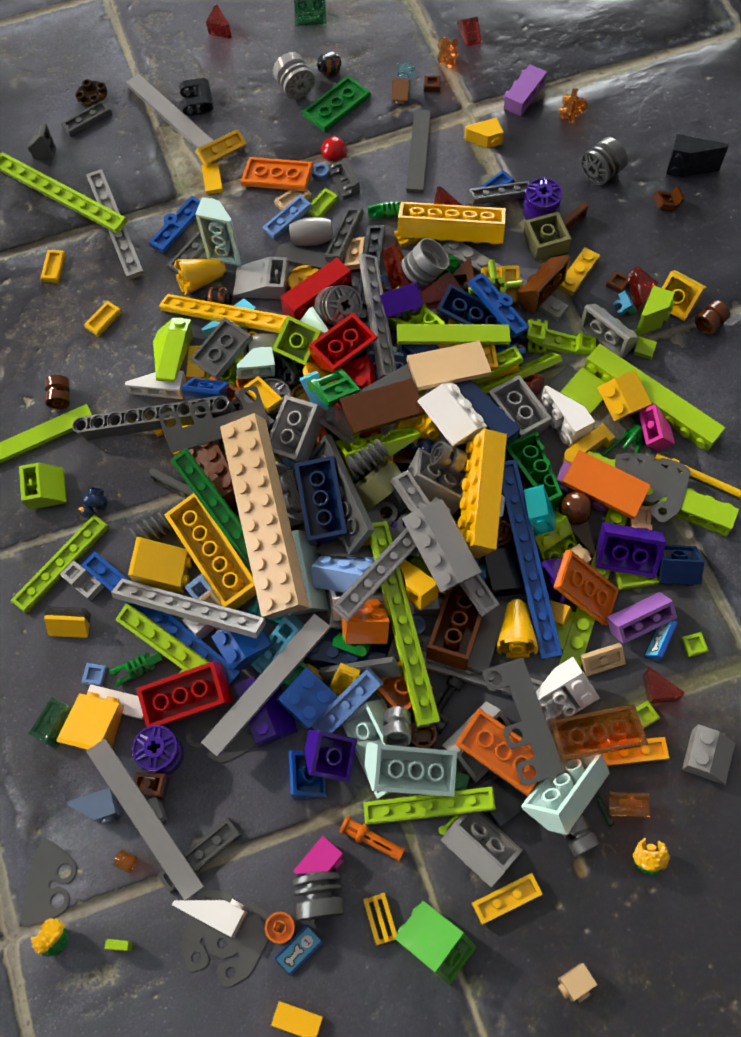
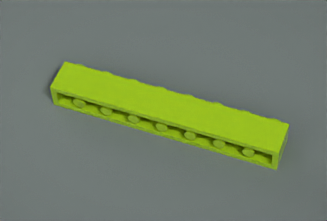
M599 344L586 358L584 368L605 383L636 370L652 405L656 404L671 428L679 432L682 437L691 440L698 448L708 452L726 427L603 345Z
M588 451L589 455L615 467V459L611 460L603 457L600 453ZM651 487L649 488L647 495H651L653 493V489ZM686 488L682 506L674 516L727 537L733 528L739 509L730 503L717 501L711 496H704L691 488ZM663 496L655 502L643 500L642 504L653 506L663 500L666 501L667 498ZM664 507L658 509L662 512L667 513V510Z

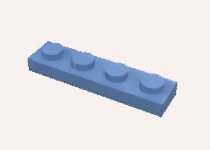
M367 668L322 713L312 725L313 729L333 733L383 682L370 668Z

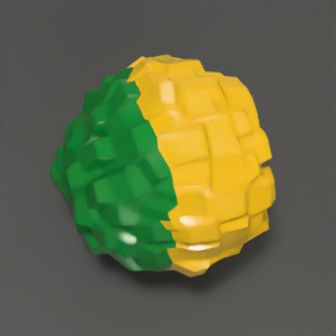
M644 838L635 848L633 853L634 863L645 874L651 876L659 875L667 867L670 859L667 847L658 840L657 851L654 844H648L647 850H645L646 838Z
M49 918L40 926L42 930L39 932V935L31 937V942L36 954L54 957L60 955L62 950L67 947L68 934L62 921Z

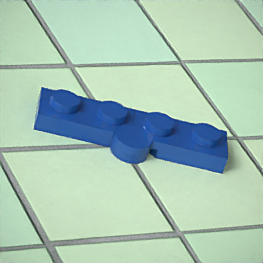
M191 195L176 212L177 215L174 213L166 214L164 216L165 225L149 241L150 246L164 254L196 219L195 213L201 200Z
M484 273L469 280V287L502 325H509L510 335L513 338L528 330L529 326L511 307L513 299L510 295L501 294Z

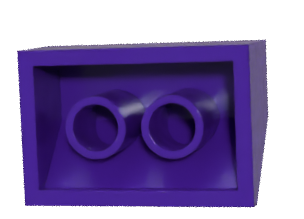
M602 522L597 543L595 567L656 578L666 545L663 533Z
M254 676L234 684L239 699L259 676ZM281 686L248 723L259 748L298 732L293 717L275 701L282 692Z

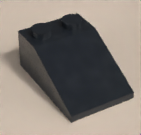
M677 134L669 157L666 174L686 177L719 171L729 144Z

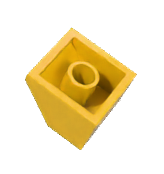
M676 270L670 272L662 286L663 289L675 292L672 299L675 301L671 314L683 321L690 315L707 288Z
M636 370L616 377L597 387L615 422H619L652 405Z

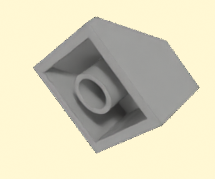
M698 724L692 729L682 770L725 785L735 743L720 731Z

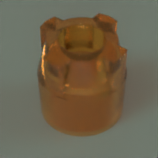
M122 849L117 853L113 866L130 873L135 867L138 857Z

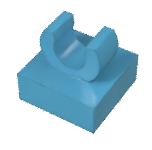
M625 291L618 294L621 300L615 301L613 305L616 308L622 306V308L617 313L619 315H624L627 311L630 315L636 313L637 309L630 296Z

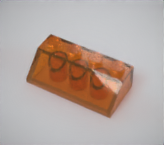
M635 704L550 720L549 730L562 762L648 745Z

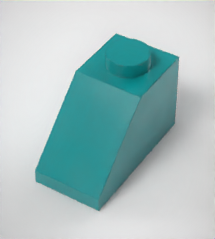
M544 485L525 489L524 495L528 516L535 535L555 531L557 517Z

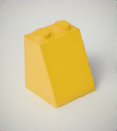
M137 537L128 575L133 582L169 592L184 593L185 587L189 583L188 571L189 568H192L193 559L184 548Z
M88 691L87 695L79 693L56 742L88 750L106 738L110 746L113 747L125 705L120 704V699L107 696V699L104 700L99 698L100 694Z

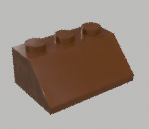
M568 255L550 257L546 263L543 262L535 275L532 274L527 283L518 289L516 303L532 314H535L565 281L571 257Z

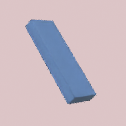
M300 194L262 227L263 230L275 241L289 229V224L299 220L313 208L312 204Z

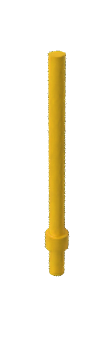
M657 453V455H656V457H655L654 460L656 461V460L662 459V458H664V459H670V458L665 457V456H663V455ZM675 458L670 459V460H673V461H676V462H680L679 460H677V459H675ZM686 466L691 471V477L741 499L740 489Z

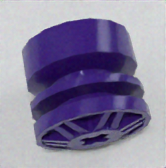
M538 178L531 181L525 192L523 205L525 219L529 220L559 212L562 199L560 185L555 180L549 178Z
M151 725L144 728L136 735L132 744V754L135 762L147 773L170 775L180 767L184 759V749L181 741L168 728L161 725ZM156 745H158L160 748L157 749V753H154L152 750H155Z

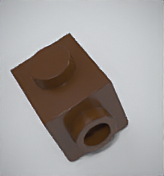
M676 186L671 192L657 191L653 195L657 207L663 210L675 211L685 200L679 186Z

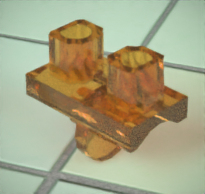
M442 37L438 41L437 46L440 52L437 60L439 63L444 62L446 68L454 66L456 63L454 58L459 54L457 50L459 41L457 38H454L451 42L449 38Z
M578 88L572 89L571 94L563 96V106L565 107H560L559 109L560 118H568L569 123H574L577 113L585 112L588 108V102L585 98L577 96Z
M608 792L609 815L650 817L649 793Z

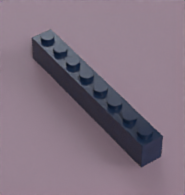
M399 344V351L406 358L408 355L440 349L436 344ZM467 380L453 383L459 387L460 393L464 398L471 402L475 412L482 416L483 422L487 425L485 429L507 434L506 447L518 438L520 432L518 424L511 420L504 410L492 401L489 395L484 394L475 382Z

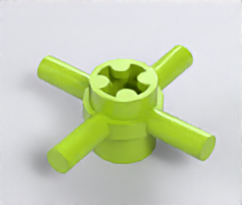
M495 260L487 261L490 274L489 280L493 285H498L497 288L501 294H505L506 289L520 288L523 285L522 280L505 282L503 278L497 276ZM468 288V293L471 295L475 294L471 288Z

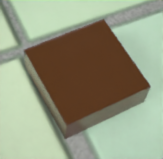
M425 75L424 92H440L441 76Z
M615 271L606 283V287L620 294L626 289L631 278Z

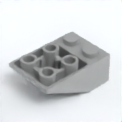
M267 257L237 266L233 297L280 299L287 292L289 276L287 257Z

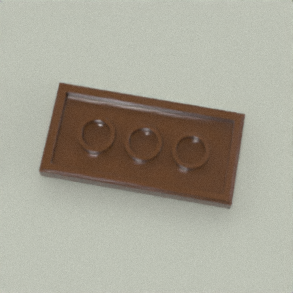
M411 378L339 399V404L353 435L418 417L426 413L417 402L420 396Z

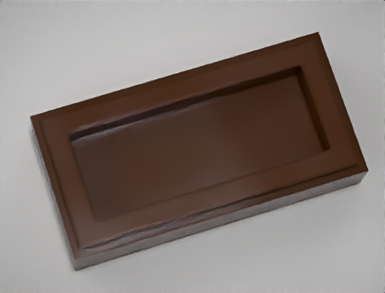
M581 203L562 219L567 231H570L586 217L587 203Z

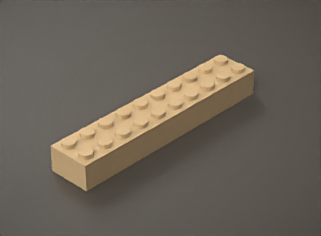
M253 413L223 425L220 429L261 617L276 619L309 608L266 419Z

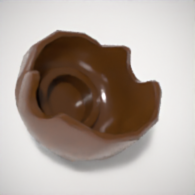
M571 492L561 500V512L567 516L571 523H582L589 519L591 515V502L584 493Z

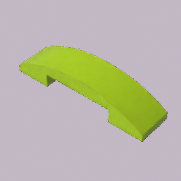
M532 320L527 321L529 328L526 337L544 348L580 355H589L596 348L595 336L583 333L574 336L546 329V324Z

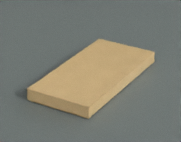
M480 341L408 355L406 358L417 391L438 387L444 383H458L491 376L492 372Z

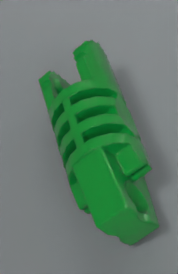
M385 202L368 206V217L375 219L398 217L401 202Z
M147 652L109 670L110 675H115L124 669L127 670L129 676L120 678L115 682L116 687L156 669L154 664L163 660L160 652L152 656Z

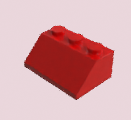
M351 313L309 344L310 357L323 370L334 372L376 341L378 337L354 313Z

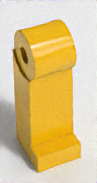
M602 423L565 451L563 462L567 461L572 464L579 450L588 454V451L593 452L602 445L608 448L613 444L616 436Z

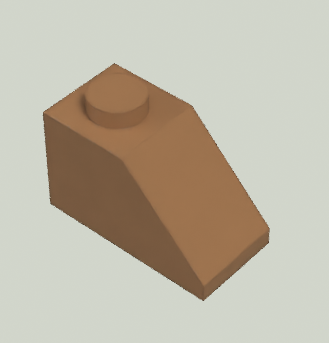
M392 78L391 100H395V103L405 104V101L409 100L410 79Z

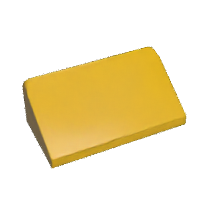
M46 615L44 617L49 636L88 637L90 623L85 617Z

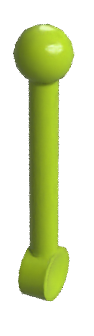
M455 815L445 826H440L439 833L445 835L447 829L461 815Z

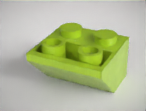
M42 463L19 466L21 501L28 510L67 503L63 467Z
M555 510L554 512L557 517L555 531L535 535L533 530L541 563L545 560L561 559L565 550H570L578 545L567 516Z

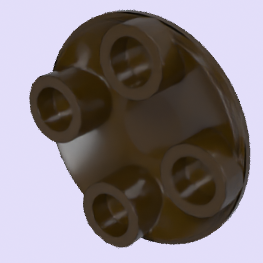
M85 79L82 81V85L77 90L75 97L81 105L92 106L106 98L107 87L104 82Z

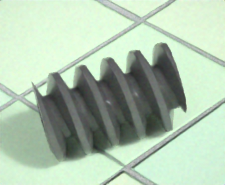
M378 439L374 440L375 446L371 443L367 444L368 451L364 447L360 448L361 455L355 451L354 459L349 455L347 456V465L356 480H358V472L365 476V468L371 472L372 464L378 468L379 460L385 464V456L391 459L387 449Z
M157 512V519L150 516V523L143 520V527L137 523L136 531L130 527L129 532L136 542L137 537L153 540L154 536L159 540L160 532L166 536L167 528L171 532L174 529L165 515Z

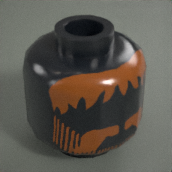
M334 52L320 55L317 63L318 71L324 76L338 73L342 65L339 55Z
M211 286L209 291L205 293V301L231 305L232 293L229 292L227 287Z

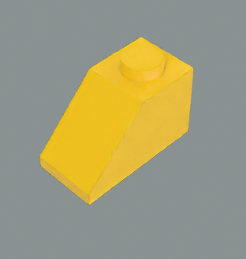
M493 118L465 126L464 139L484 148L496 147L502 144L504 132L498 119Z

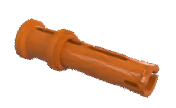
M347 815L339 830L340 834L345 833L357 843L364 842L399 862L405 848H401L386 838L368 830L369 827L366 824L361 825L352 820L351 816Z

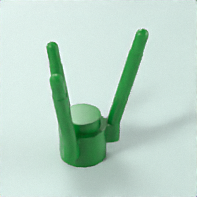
M633 425L630 430H626L601 455L604 457L625 438L627 441L623 445V449H626L629 444L635 445L637 443L634 453H639L645 441L643 439L642 426Z

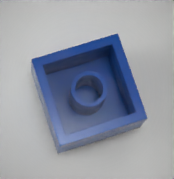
M306 667L297 674L275 701L303 728L307 729L315 723L337 698V695Z

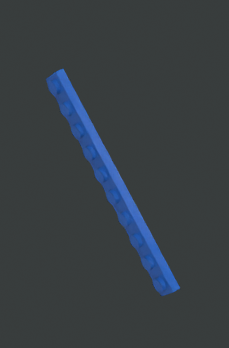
M505 461L502 494L505 497L504 503L512 529L513 542L540 658L543 660L559 657L563 654L533 528L528 516L517 461Z
M95 551L81 565L110 592H112L121 579L129 580ZM129 603L209 662H222L229 687L241 675L238 670H231L223 657L199 637L197 638L194 633L171 614Z

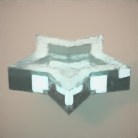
M408 61L403 64H397L398 76L405 75L409 78V74L415 70V67L409 65Z

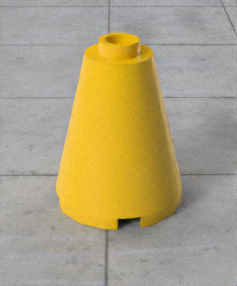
M219 259L175 260L174 265L175 269L178 268L176 278L182 293L185 292L184 295H189L222 278L226 272L225 264Z
M513 599L507 604L496 645L498 654L501 655V652L506 653L507 658H528L530 653L534 652L535 655L538 652V643L528 606L521 599Z

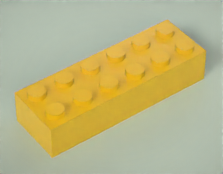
M401 202L398 215L397 237L404 239L419 238L421 240L423 238L437 239L438 241L454 240L455 242L469 241L475 244L481 242L492 245L503 244L505 208Z
M489 429L482 430L466 444L467 460L463 468L465 478L461 486L463 497L460 500L461 516L458 519V528L474 558L478 559L497 549L507 434Z
M194 493L164 514L211 589L219 598L222 606L236 610L257 595L252 572Z

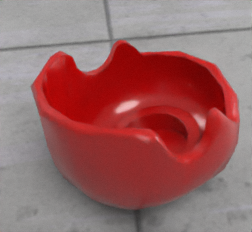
M338 137L326 139L321 146L322 156L328 161L338 162L341 157L346 158L348 150L346 145Z

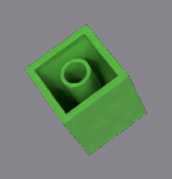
M424 901L413 909L411 917L406 924L399 928L395 937L403 947L448 985L452 983L476 949L475 944L464 932Z

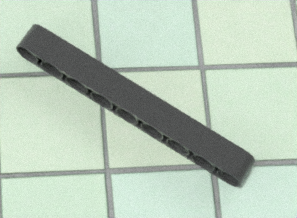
M215 396L77 418L72 426L73 430L84 439L91 440L162 429L159 415L169 411L177 412L182 426L193 425L194 422L189 407L201 401L207 402L213 418L236 412V408L227 397ZM203 406L195 408L194 414L196 417L204 418L207 412ZM168 415L164 418V424L172 428L176 425V419Z

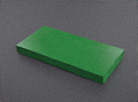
M347 76L302 111V116L325 133L370 98L371 92L350 76Z

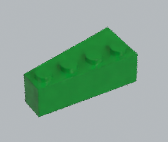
M536 430L509 444L505 450V461H517L524 490L544 485L553 510H555V508L560 506L563 494L555 474L551 470V464L545 455L544 446L540 442L539 434Z

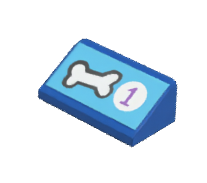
M670 621L655 629L645 651V658L656 663L661 661L677 627V621Z
M307 924L274 959L291 976L324 942Z

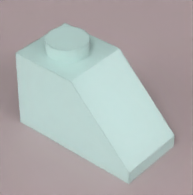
M272 347L253 348L237 364V379L256 378L257 376L271 377L275 375Z

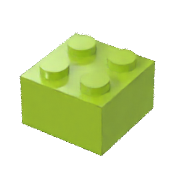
M287 315L272 350L306 365L309 361H314L310 357L309 344L323 335L324 332Z

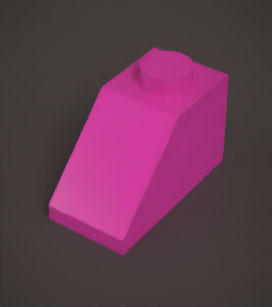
M656 404L639 411L647 446L659 452L675 444L671 426Z
M322 836L294 869V872L298 876L319 871L331 872L334 870L336 872L344 862L342 860L344 855Z

